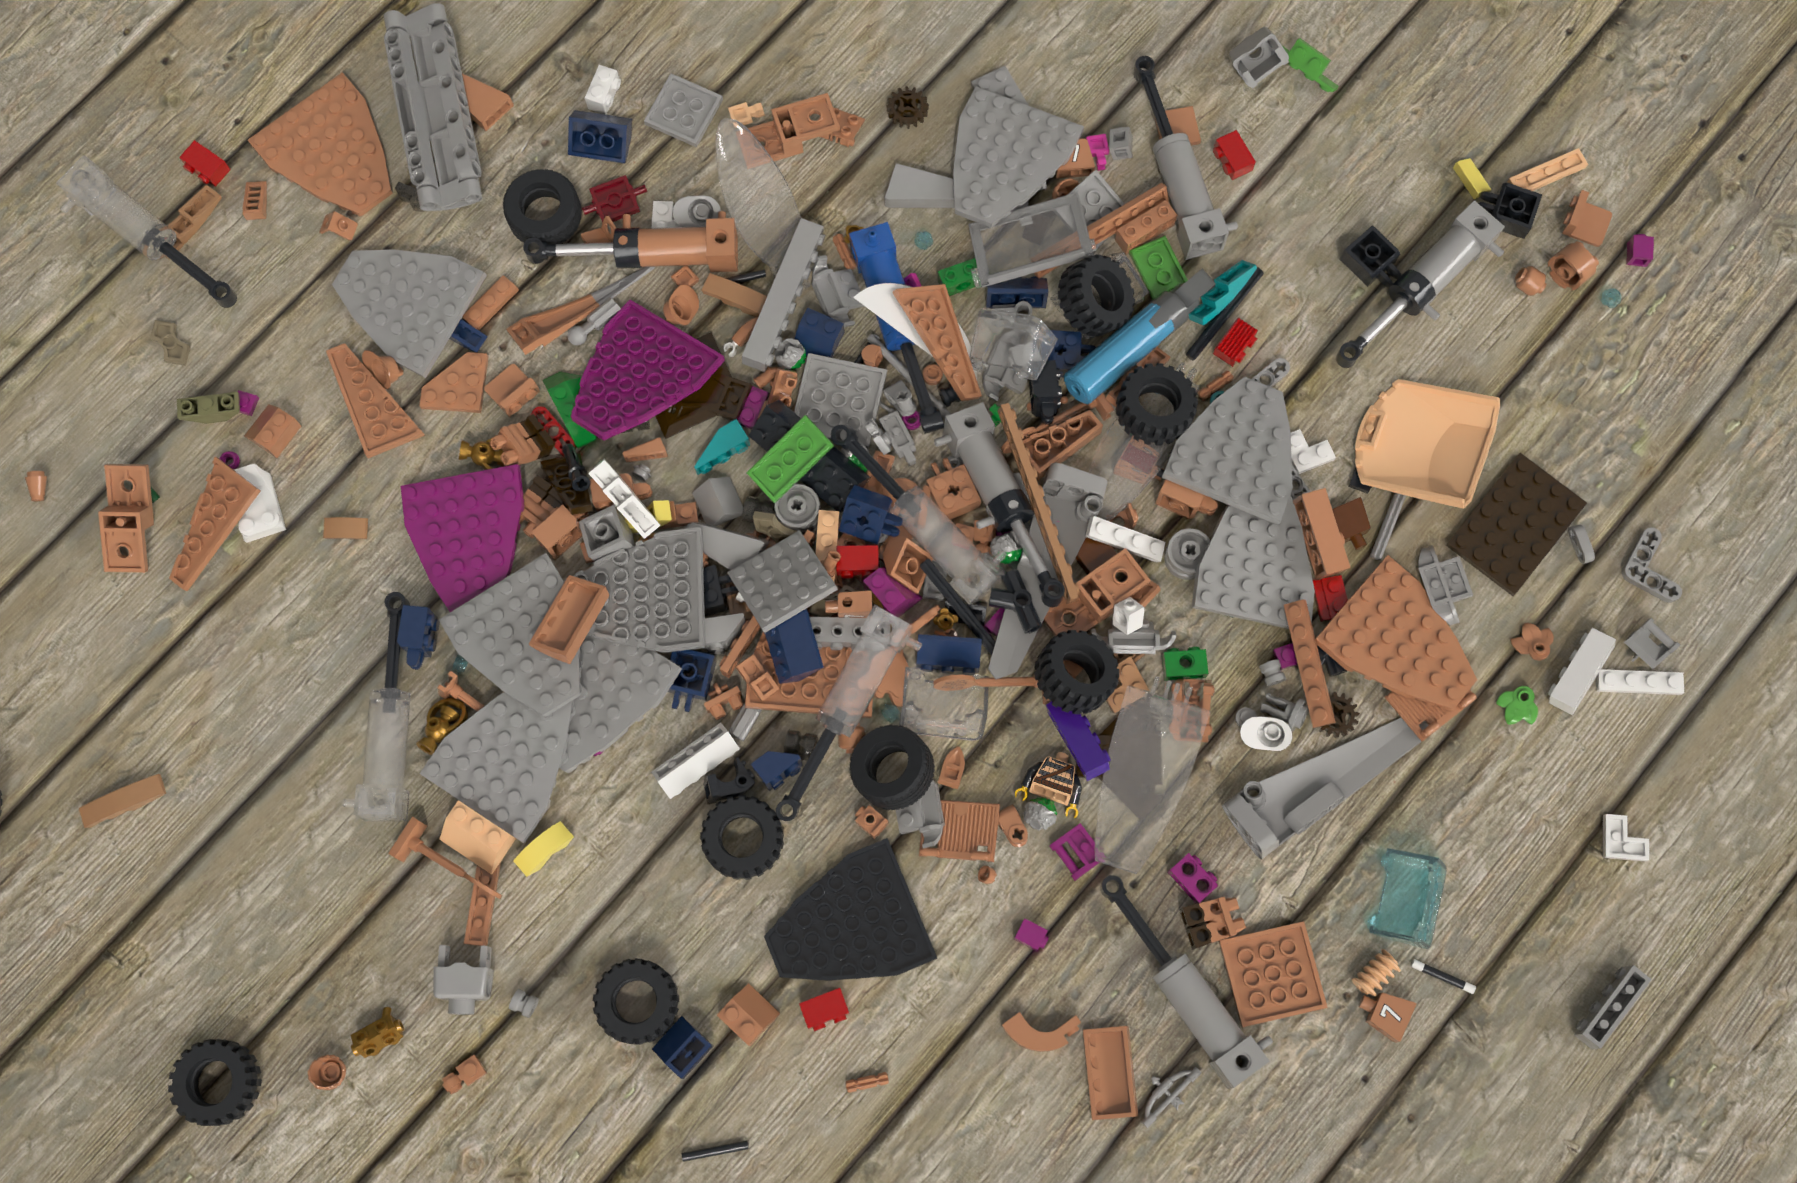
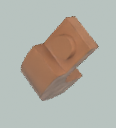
M1019 1012L1002 1024L1001 1027L1019 1046L1031 1051L1048 1052L1068 1044L1069 1042L1064 1035L1067 1034L1070 1037L1079 1030L1077 1025L1081 1021L1075 1015L1054 1031L1040 1032L1033 1029Z

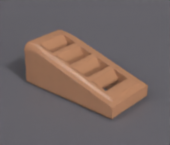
M246 182L242 215L246 220L266 219L267 182ZM261 187V190H252V188ZM251 194H260V196L251 197Z
M659 437L622 453L626 463L668 457L662 440Z

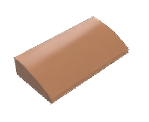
M569 575L529 645L552 658L571 664L609 597L606 587Z
M1129 1026L1083 1030L1092 1120L1137 1117L1138 1108Z

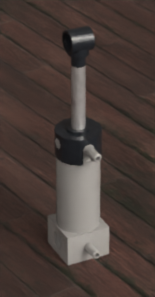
M1474 200L1455 219L1449 231L1389 287L1388 292L1393 303L1354 341L1350 340L1341 346L1336 355L1338 365L1342 368L1352 367L1363 354V348L1401 311L1411 316H1417L1421 311H1424L1433 320H1437L1440 314L1429 304L1472 260H1478L1488 249L1498 257L1504 254V251L1494 242L1505 226ZM1344 353H1350L1352 358L1346 357Z
M982 402L947 415L945 417L943 436L934 439V444L938 447L947 443L953 457H961L979 492L989 517L977 521V528L982 529L993 524L1000 533L1013 530L1041 583L1039 588L1042 592V602L1048 607H1057L1062 602L1064 596V585L1056 580V578L1051 577L1024 525L1033 517L1034 511L993 436L995 424L984 403ZM1053 591L1057 593V596H1052L1048 592Z

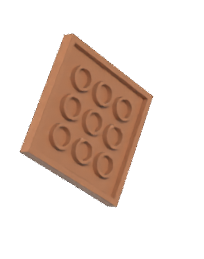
M1304 921L1219 941L1241 1028L1328 1008Z

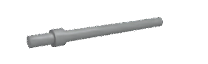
M871 334L867 340L873 345L880 346L882 355L913 386L908 369L874 334ZM928 391L932 406L939 409L941 416L945 419L951 413L946 409V405L941 400L938 401Z

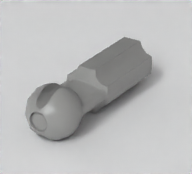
M612 298L607 299L587 315L586 323L582 326L570 328L567 335L569 342L576 346L584 344L589 332L593 329L599 331L620 310L618 304Z
M744 704L729 729V734L744 742L762 709L745 708Z

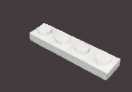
M1096 516L1090 517L1085 536L1121 550L1126 548L1129 553L1154 562H1161L1166 543Z
M1601 669L1596 677L1597 692L1684 694V677L1681 672Z

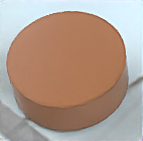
M930 364L924 368L923 379L925 383L937 385L942 381L943 371L938 365Z

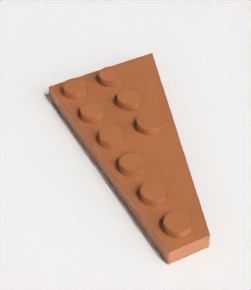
M946 285L894 290L892 293L960 400L968 401L982 397Z
M345 343L326 350L367 458L425 436Z
M214 457L212 462L214 467L211 474H208L206 478L208 483L205 491L200 494L190 524L192 526L189 534L184 537L183 542L185 544L183 550L177 556L169 577L170 580L185 591L190 589L261 492L256 486L217 457Z

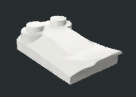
M256 464L235 469L237 473L261 490L239 520V530L243 535L244 541L248 543L286 530L271 474L262 470Z

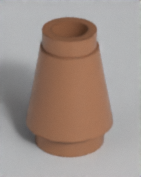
M44 471L27 472L25 480L31 501H44L47 476H45Z

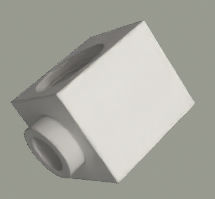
M1131 597L1115 604L1112 625L1126 635L1136 631L1143 625L1144 607Z

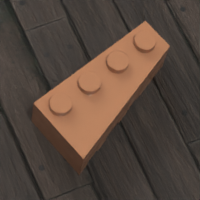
M1091 410L1022 440L1024 446H1027L1029 449V460L1031 466H1034L1037 471V481L1046 475L1052 463H1063L1101 434L1103 424Z

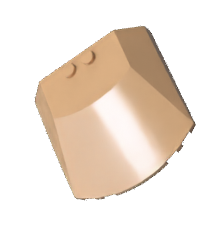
M1401 379L1396 380L1392 383V387L1386 392L1383 391L1374 405L1369 407L1360 424L1355 443V464L1361 484L1464 509L1472 501L1496 432L1500 398Z

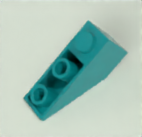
M737 419L718 429L694 466L697 475L710 472L713 466L719 463H726L734 454H741L748 449V446H750L749 438Z

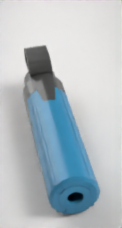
M1201 269L1186 283H1178L1169 292L1164 291L1129 319L1127 323L1065 373L1064 382L1071 395L1084 404L1093 402L1187 322L1188 315L1199 306V298L1216 283L1204 269Z

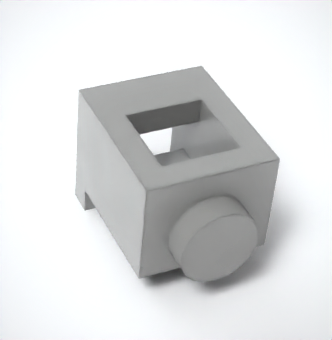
M1130 127L1110 129L1109 150L1113 160L1133 158V136Z

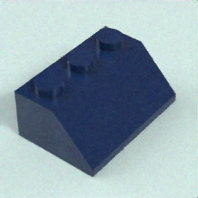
M575 110L569 116L568 155L626 163L632 136V118Z
M1036 276L1031 278L1018 277L986 286V308H993V305H1012L1021 301L1028 302L1032 308H1046L1048 299L1047 278H1038Z
M807 608L764 633L779 684L799 682L824 668Z
M918 634L916 668H920L922 672H933L934 669L941 670L942 673L946 674L962 671L964 675H975V673H979L982 639Z

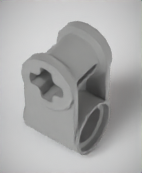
M902 380L883 390L888 402L894 406L900 415L910 416L915 413L917 409L916 404L912 401V394Z

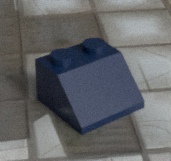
M807 308L798 325L794 339L798 340L805 348L806 357L810 353L832 358L845 333L844 323Z

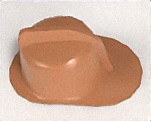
M678 286L664 304L663 313L666 317L665 321L668 323L688 325L697 313L699 299L696 292L690 286Z
M370 350L363 352V365L383 388L389 389L391 383L397 381L403 375V370L393 357L378 356Z

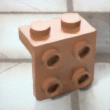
M1581 190L1578 196L1574 195L1569 207H1571V211L1564 218L1563 224H1565L1562 234L1599 247L1603 243L1612 218V212L1587 203L1590 192Z
M515 364L508 366L484 387L485 392L509 417L518 412L522 406L540 392L536 382L531 377L528 378Z

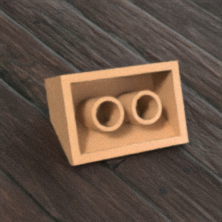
M458 800L445 819L439 840L488 873L493 874L516 838Z

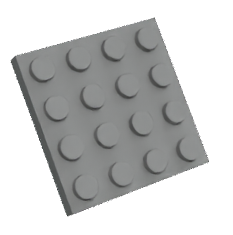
M808 353L794 413L800 418L804 415L808 416L829 440H832L831 430L836 425H850L856 431L857 441L865 445L866 448H870L872 435L867 431L865 422L871 418L876 422L887 369ZM844 429L840 433V437L843 441L847 437V433Z
M800 530L727 572L764 633L838 590Z

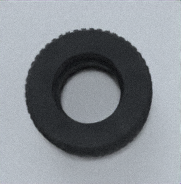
M536 169L523 173L512 181L503 198V212L506 221L516 238L523 243L527 239L534 237L541 240V242L546 241L547 244H562L574 235L581 222L582 208L574 186L568 178L553 170ZM551 197L560 201L557 212L546 220L537 221L525 216L528 206L536 199Z
M885 725L884 727L880 726L875 728V730H871L860 739L850 758L849 770L853 785L865 799L878 808L886 810L907 808L925 795V792L928 791L931 785L930 783L933 781L935 765L930 749L915 732L901 725ZM895 752L907 753V767L898 779L889 783L877 782V769L885 757Z

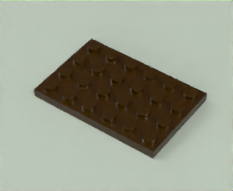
M1520 453L1446 546L1511 596H1514L1586 506L1587 502Z

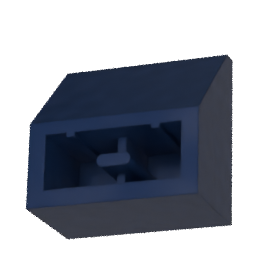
M767 751L755 760L751 766L770 791L771 789L777 790L785 783L783 780L788 776L794 777L802 770L800 767L803 764L799 755Z
M681 1016L652 1050L680 1079H685L714 1045Z

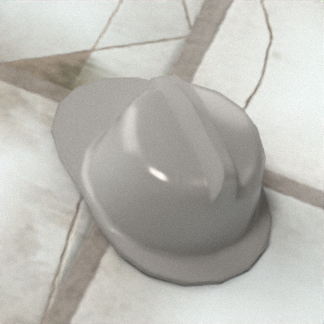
M687 196L675 203L673 217L677 224L682 227H706V219H717L718 212L721 210L717 201L710 196Z

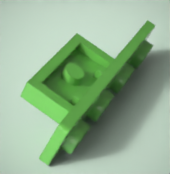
M1301 38L1297 39L1290 51L1283 46L1289 55L1288 64L1292 68L1300 69L1305 73L1304 76L1307 79L1318 82L1320 88L1326 92H1334L1338 89L1339 86L1323 75V72L1331 62L1329 58Z

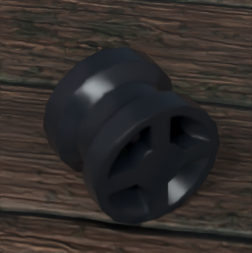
M951 384L947 388L938 389L940 398L946 407L951 406L953 402L961 401Z

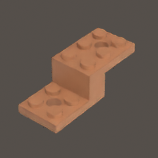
M825 93L771 109L773 121L737 131L736 136L746 167L750 169L803 153V141L840 131V126L829 95ZM812 114H818L820 115V118L816 121H813L810 119V116ZM757 142H764L765 146L759 149L755 147V144Z
M106 464L104 468L108 506L98 511L104 572L145 573L148 571L145 530L154 525L149 465ZM125 480H129L132 483V490L125 488ZM121 546H124L128 549V556H124L121 554Z
M1125 548L1077 582L1079 597L1074 602L1066 604L1063 597L1060 605L1049 608L1043 621L1055 636L1060 632H1067L1068 630L1088 632L1114 613L1115 604L1133 596L1147 586L1151 580ZM1122 572L1127 576V580L1119 582L1116 580L1115 575ZM1071 614L1074 616L1075 621L1072 624H1067L1063 621V616Z

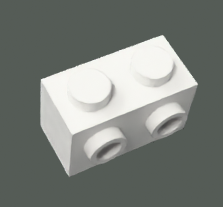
M601 65L598 66L585 96L589 110L607 115L609 108L613 104L616 91L621 84L617 70Z

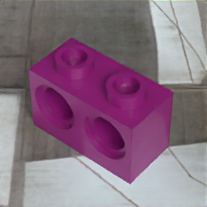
M1188 853L1167 873L1193 902L1198 904L1217 888L1218 884L1216 883V877L1210 871L1206 872L1201 867L1202 862L1196 855L1191 856ZM1182 865H1190L1192 868V874H1184L1182 871ZM1198 880H1202L1207 884L1206 891H1200L1197 888L1196 883Z

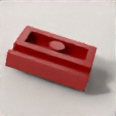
M1342 575L1313 580L1314 598L1320 622L1332 620L1348 601Z

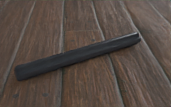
M1257 267L1235 298L1215 316L1186 353L1190 360L1194 361L1263 276V270Z
M930 559L923 561L920 564V568L978 639H982V645L992 656L996 641Z

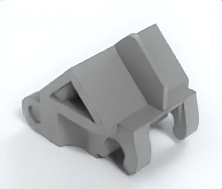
M1649 618L1639 629L1632 632L1624 643L1636 653L1631 660L1632 662L1640 657L1654 669L1673 653L1680 644L1674 642L1653 623L1654 620L1652 618ZM1651 633L1655 635L1662 644L1656 645L1649 638V635Z

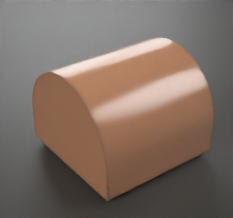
M872 344L864 347L861 354L864 365L878 368L883 359L881 347Z

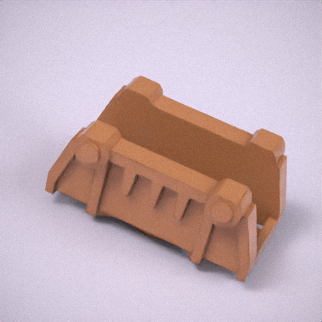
M1179 678L1171 687V691L1174 693L1173 721L1169 724V730L1177 741L1208 743V735L1212 733V727L1209 724L1211 696L1215 693L1212 680ZM1185 682H1189L1190 688L1193 690L1192 695L1189 696V701L1184 695ZM1202 683H1204L1203 698L1200 701L1197 691L1201 688ZM1191 705H1197L1200 708L1197 716L1192 717L1188 714V708ZM1188 720L1190 731H1188L1186 738H1181L1182 725ZM1198 720L1201 723V739H1198V734L1195 732Z

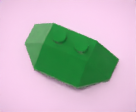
M560 371L542 381L578 449L596 440L597 436L571 419L572 410L576 405V395L579 394L582 375Z

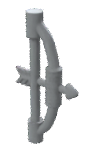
M1197 1067L1193 1070H1182L1169 1078L1167 1077L1162 1083L1159 1082V1077L1152 1076V1084H1156L1158 1087L1152 1092V1096L1145 1107V1118L1141 1122L1148 1128L1170 1103L1178 1110L1179 1105L1184 1103L1176 1096L1190 1082L1193 1083L1202 1072ZM1186 1076L1187 1078L1172 1093L1168 1091L1175 1080ZM1165 1093L1168 1097L1151 1113L1150 1110L1156 1099H1159Z

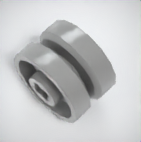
M794 484L774 506L777 520L787 528L800 530L803 535L807 530L812 531L818 525V512L821 510L817 494L805 485Z
M1191 528L1180 530L1173 535L1164 555L1165 565L1172 575L1184 580L1195 579L1196 567L1203 558L1206 546L1210 543L1207 535Z

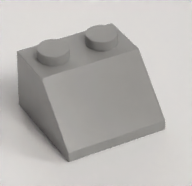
M615 504L579 521L588 557L594 561L624 548L627 550L635 546L632 532Z
M744 613L705 619V646L709 653L720 655L724 654L726 650L731 649L735 638H739L743 633L742 627L746 622Z

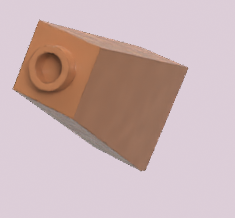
M462 74L470 117L487 131L514 106L508 94Z

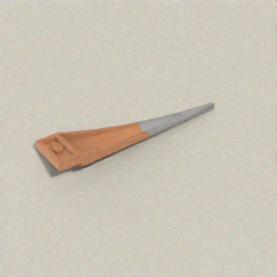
M644 267L592 294L559 307L522 318L506 330L526 355L540 345L546 346L587 317L607 299L614 298L655 267Z

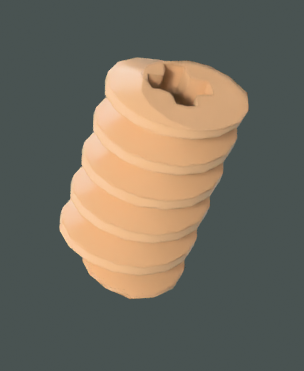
M1381 949L1382 954L1378 953L1375 955L1376 960L1372 959L1369 961L1370 966L1366 965L1363 967L1364 972L1357 973L1358 979L1352 978L1353 984L1365 995L1371 994L1375 997L1374 988L1382 990L1380 982L1388 984L1386 976L1394 978L1392 970L1401 971L1397 961L1384 949Z

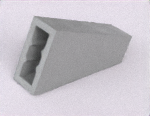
M896 163L885 195V207L955 208L954 180Z
M692 522L685 527V529L701 527L703 553L730 570L765 551L769 544V541L700 522Z

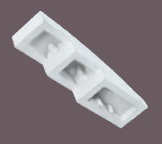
M605 459L588 471V474L644 539L660 526L650 511Z

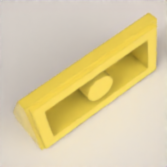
M1470 158L1455 163L1453 169L1473 199L1480 197L1484 191H1491V188Z

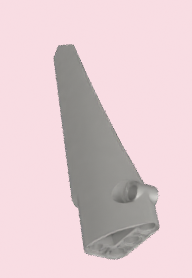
M1052 463L1046 472L1042 485L1044 491L1043 499L1045 505L1048 504L1050 507L1052 524H1055L1058 529L1057 538L1059 544L1062 543L1064 546L1066 563H1069L1071 566L1086 538L1090 517H1097L1103 507L1102 502L1108 481L1103 477L1064 464ZM1087 505H1092L1095 510H1090ZM1034 514L1030 520L1028 533L1051 577L1058 580ZM1022 550L1016 570L1019 571L1027 591L1031 594V601L1042 624L1050 607L1042 602V592L1039 588L1041 583L1024 550ZM1053 591L1048 592L1052 596L1057 595V593ZM1024 599L1016 600L1021 605L1027 603ZM1009 609L1004 611L988 670L995 680L1018 671L1038 632L1037 630L1036 632L1025 634L1016 612Z
M1399 718L1260 782H1248L1244 789L1225 802L1222 808L1249 848L1262 860L1296 833L1297 835L1301 834L1416 747L1421 743V740L1405 721ZM1426 721L1419 724L1422 730L1429 726ZM1254 790L1257 791L1259 795L1256 797H1252L1248 795V792Z

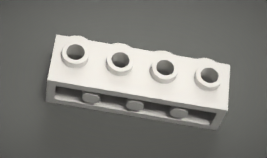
M1594 628L1591 629L1589 634L1585 633L1579 643L1581 647L1578 651L1574 650L1569 658V661H1571L1568 668L1564 666L1558 677L1560 681L1557 685L1553 684L1548 692V695H1550L1549 703L1573 715L1613 651L1616 639Z
M720 722L651 773L671 799L675 795L680 794L690 784L697 782L704 774L715 769L725 759L733 756L740 748Z

